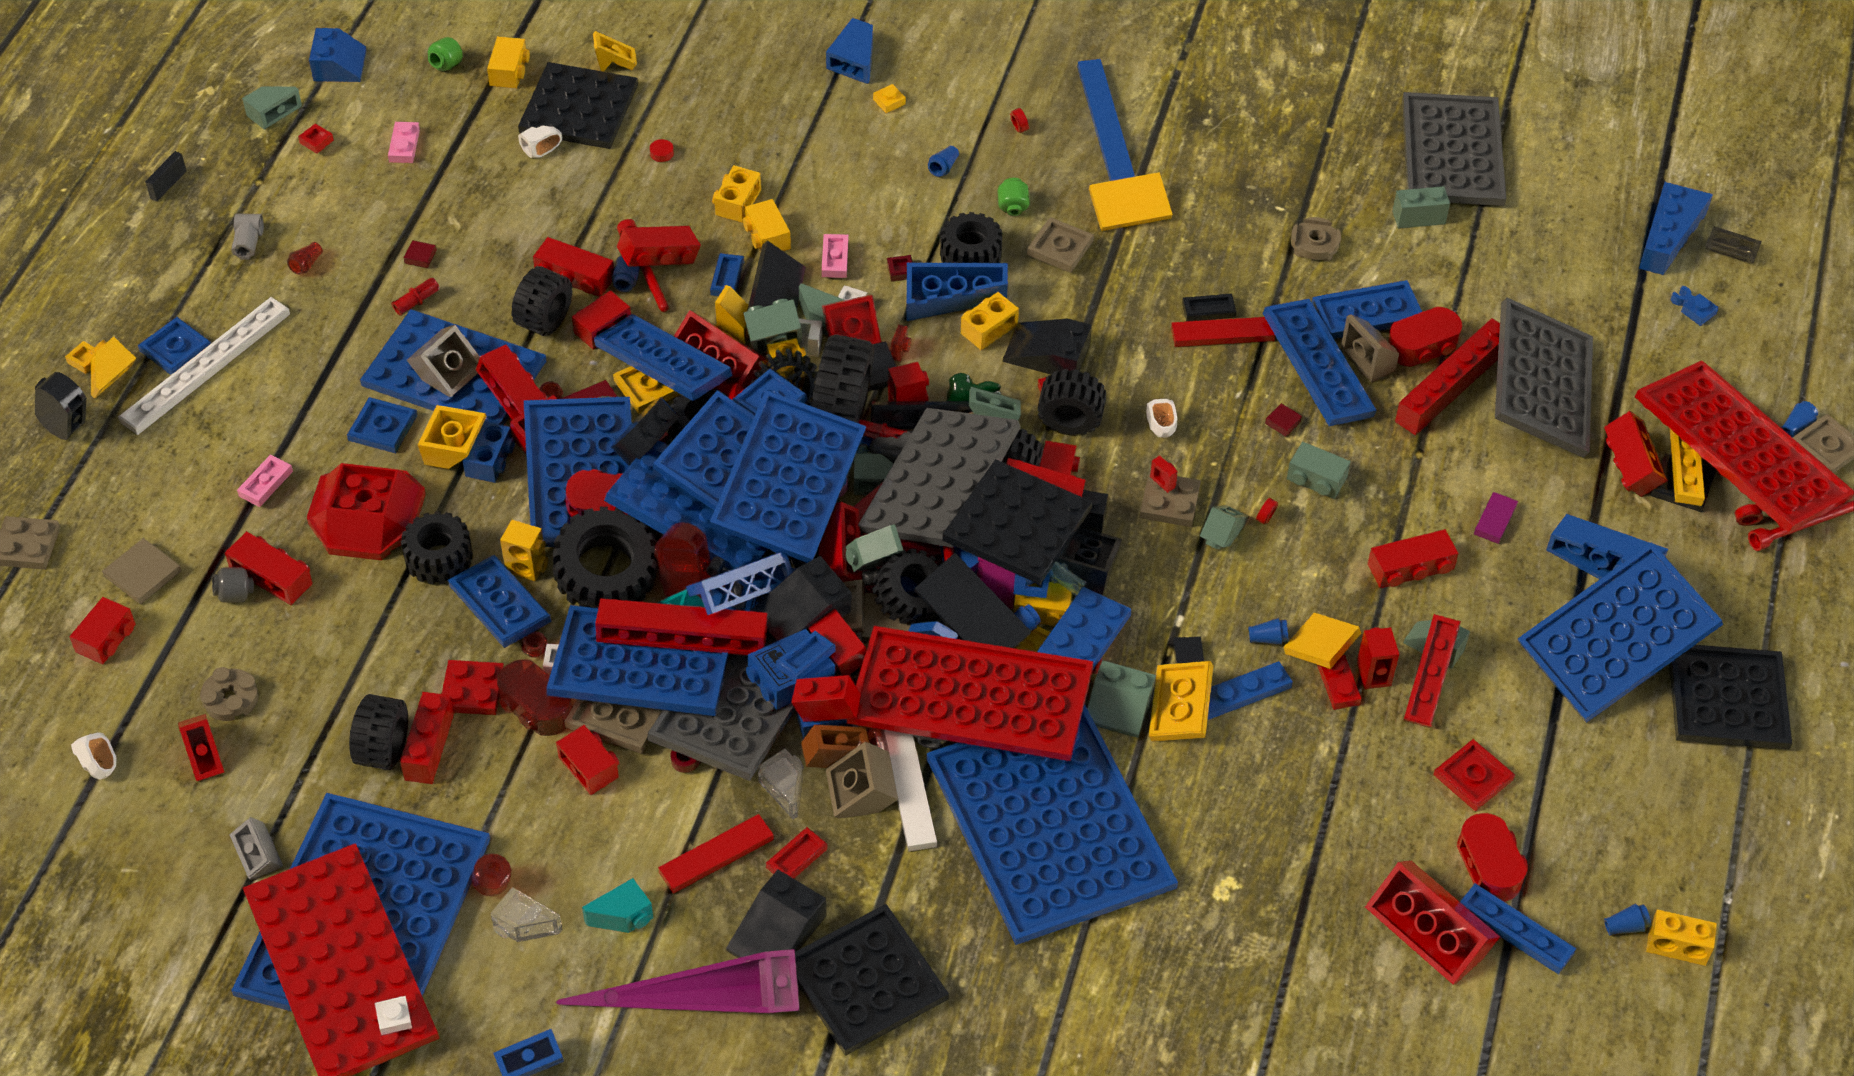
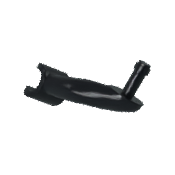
M717 556L711 560L706 573L712 577L729 571V569L725 566L724 559ZM734 581L732 591L740 597L744 586ZM747 601L736 604L734 607L737 610L745 611Z

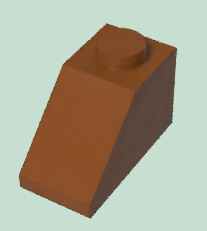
M813 725L801 742L806 767L828 768L862 743H869L866 727Z

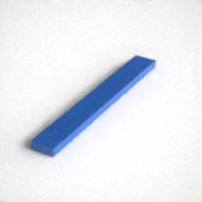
M1101 59L1078 61V72L1109 180L1114 181L1135 177Z

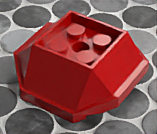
M341 463L330 473L320 476L306 518L309 526L322 542L329 555L382 561L391 554L390 551L401 546V536L403 531H406L405 527L408 523L413 524V519L419 517L426 496L425 487L405 470Z

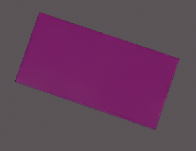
M1493 492L1475 528L1474 535L1499 544L1517 507L1518 501Z

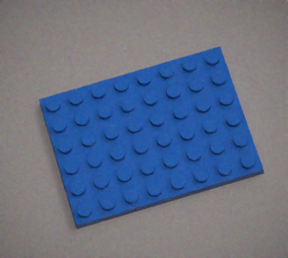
M1085 704L1071 761L959 742L927 753V761L1015 945L1177 889L1178 881Z
M326 793L290 869L356 843L423 996L490 842V835L486 832ZM259 932L231 990L233 996L292 1011Z

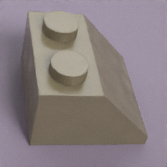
M1352 314L1348 315L1340 348L1342 353L1371 383L1395 371L1399 357L1396 348L1390 345L1382 337L1379 330L1375 329L1368 321Z
M452 325L441 329L410 356L407 362L422 381L448 397H452L478 373L476 367L480 356L458 327Z
M864 742L826 768L835 818L840 819L879 813L898 800L890 754L887 750Z

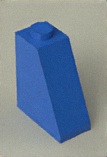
M852 18L826 51V69L868 84L870 82L873 25Z

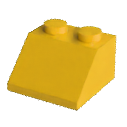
M437 405L418 443L424 465L449 469L468 457L487 417L486 413Z

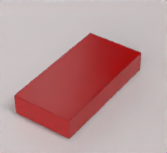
M806 827L766 862V868L772 874L779 869L795 879L828 849V844Z

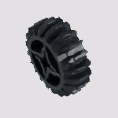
M786 349L784 355H782L780 350H776L775 358L767 354L768 362L766 364L763 361H759L758 364L762 369L753 370V374L757 378L751 380V384L766 371L772 369L798 388L800 376L804 372L805 383L802 391L807 394L808 400L806 404L812 406L811 398L815 390L818 371H815L817 369L814 362L810 363L811 359L809 356L805 355L802 357V353L798 350L792 354L790 349ZM793 366L789 367L786 371H778V369L782 367Z

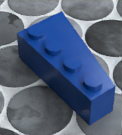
M1668 182L1664 183L1639 269L1664 275L1677 257L1680 249L1684 247L1690 235L1694 233L1700 221L1706 216L1713 194Z
M907 263V321L975 308L985 298L991 297L997 292L1007 298L1008 263Z
M1566 514L1552 532L1546 551L1601 579L1650 544V542ZM1654 544L1666 557L1668 549Z

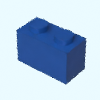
M552 1029L493 1053L502 1076H531L564 1062Z

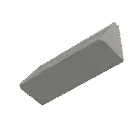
M250 817L229 834L249 880L259 878L283 866L269 832L262 821Z

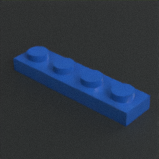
M1280 661L1212 686L1208 720L1292 688L1293 681Z
M1476 883L1460 901L1501 938L1558 975L1576 951L1575 947Z

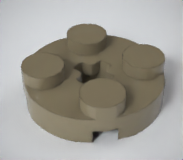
M1309 217L1304 219V223L1299 225L1297 223L1294 225L1291 234V245L1294 248V254L1300 258L1305 257L1313 260H1331L1338 251L1341 241L1339 229L1337 228L1336 231L1332 227V222L1319 217Z
M220 667L215 669L213 675L204 682L200 698L209 716L220 721L235 720V716H239L242 713L245 716L255 708L259 699V693L253 675L240 669ZM234 691L236 695H230L228 698H225L224 694Z

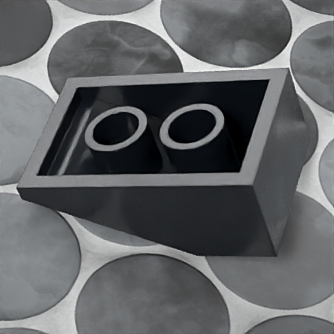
M1068 318L1020 322L1017 324L1004 354L1003 362L1050 375L1055 371L1062 372L1063 369L1080 371L1090 347L1092 325Z
M1079 527L1055 562L1050 582L1072 585V593L1078 594L1085 587L1103 596L1122 539Z
M819 556L797 568L754 606L751 611L767 613V632L777 642L804 629L810 633L808 628L834 609L837 610L841 617L851 613L852 592L825 560Z
M777 869L758 893L726 947V951L737 958L769 951L794 949L796 952L800 950L826 918V898Z

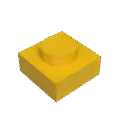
M893 84L873 93V100L885 113L906 105V97Z
M82 341L65 356L67 363L87 374L91 370V359L95 354L93 351L95 347Z

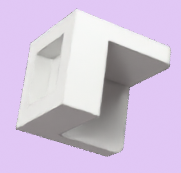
M799 319L803 343L799 344L800 348L804 347L807 356L819 357L823 339L822 321Z

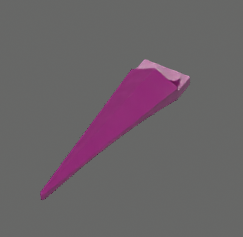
M791 949L762 952L557 1000L556 1003L559 1005L746 1013L799 1011L795 951Z

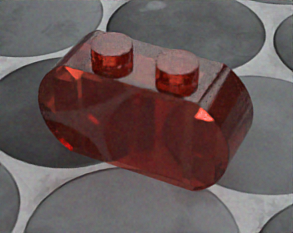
M681 522L672 525L658 540L654 551L660 570L659 580L662 583L663 591L667 598L686 590L688 585L711 577L706 573V569L711 562L706 535L698 527L689 523Z
M532 660L513 661L500 671L497 678L500 695L499 703L507 713H514L525 728H532L541 736H552L563 732L566 729L564 721L573 707L571 698L547 696V685L550 675Z

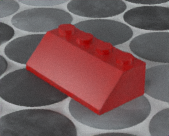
M689 310L674 337L731 367L732 376L714 387L719 392L725 393L728 398L730 388L734 384L738 383L743 388H747L751 384V380L757 378L753 374V370L762 369L758 364L759 361H763L765 364L768 362L765 357L708 319Z
M1412 860L1398 862L1365 906L1369 912L1453 985L1479 964L1500 938L1497 933Z

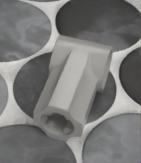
M235 214V235L232 244L233 255L243 260H248L251 256H254L258 236H262L264 230L262 214Z

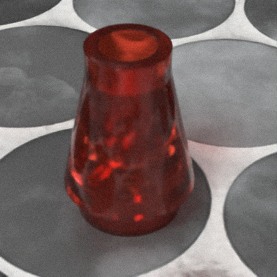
M312 242L290 253L287 259L289 269L298 275L307 273L317 258L323 253V249L317 242Z

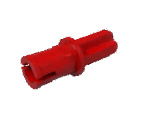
M433 277L429 278L417 287L409 288L408 293L391 302V305L395 312L402 316L417 304L419 306L422 305L423 300L440 289L439 284Z
M859 420L858 422L866 426L863 436L873 439L877 437H894L899 439L904 432H907L888 427L887 423L881 425L865 420Z

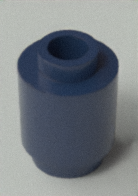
M622 255L616 259L612 274L613 287L620 292L631 291L636 285L640 266L628 267Z

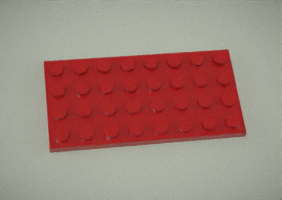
M1702 360L1638 389L1635 398L1646 409L1650 410L1664 425L1675 432L1683 442L1692 447L1703 459L1709 462L1722 476L1726 477L1741 493L1750 498L1788 533L1850 501L1854 496L1853 489Z
M874 626L856 684L861 694L857 717L847 719V724L1071 761L1093 671V661Z
M356 843L243 887L318 1076H352L440 1039ZM406 996L412 1028L381 1035L375 1003Z

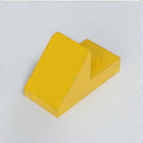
M597 31L593 33L595 53L601 71L604 72L612 62L630 70L634 69L637 65L635 48Z

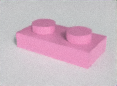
M395 122L388 152L389 162L413 163L420 132L419 122Z
M824 234L822 277L847 278L848 235Z
M269 455L237 489L239 497L261 507L293 472L292 466Z

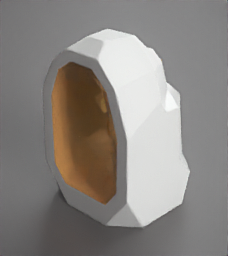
M544 125L538 128L531 127L518 135L519 144L530 158H540L552 152L562 141V133L557 128Z
M1155 399L1147 403L1146 414L1150 430L1157 437H1170L1177 428V414L1174 402L1169 399Z
M104 733L89 734L71 744L73 754L78 757L83 769L88 771L93 778L105 779L115 769L116 755L109 739Z

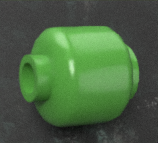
M441 38L432 43L428 48V61L431 66L439 71H448L462 61L463 52L461 46L453 38Z
M1008 178L999 185L997 189L998 206L1003 212L1010 216H1017L1029 207V188L1021 179Z

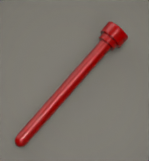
M625 219L617 225V231L621 236L623 228L637 227L634 220ZM640 266L659 310L667 312L669 305L651 267Z
M1854 500L1839 505L1790 533L1780 526L1771 530L1764 528L1752 530L1748 534L1749 544L1755 551L1766 549L1775 539L1853 512Z

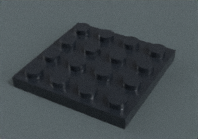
M547 62L518 125L519 133H523L531 127L538 128L544 125L557 128L562 133V141L611 149L637 89L638 78Z
M995 459L942 534V541L1041 585L1092 509V501Z
M1694 645L1669 663L1676 741L1790 750L1792 736L1781 651Z
M887 904L795 952L797 984L845 1056L949 1000L948 991Z

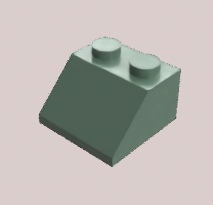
M780 299L773 302V305L766 307L757 305L744 312L752 349L757 353H766L768 344L796 338L798 344L803 343L801 325L794 300Z
M1102 660L1087 709L1095 725L1139 738L1154 694L1156 675Z

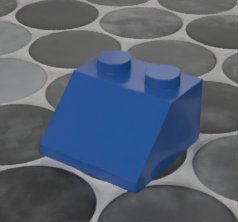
M316 28L309 58L313 81L361 82L367 51L366 46L339 28Z

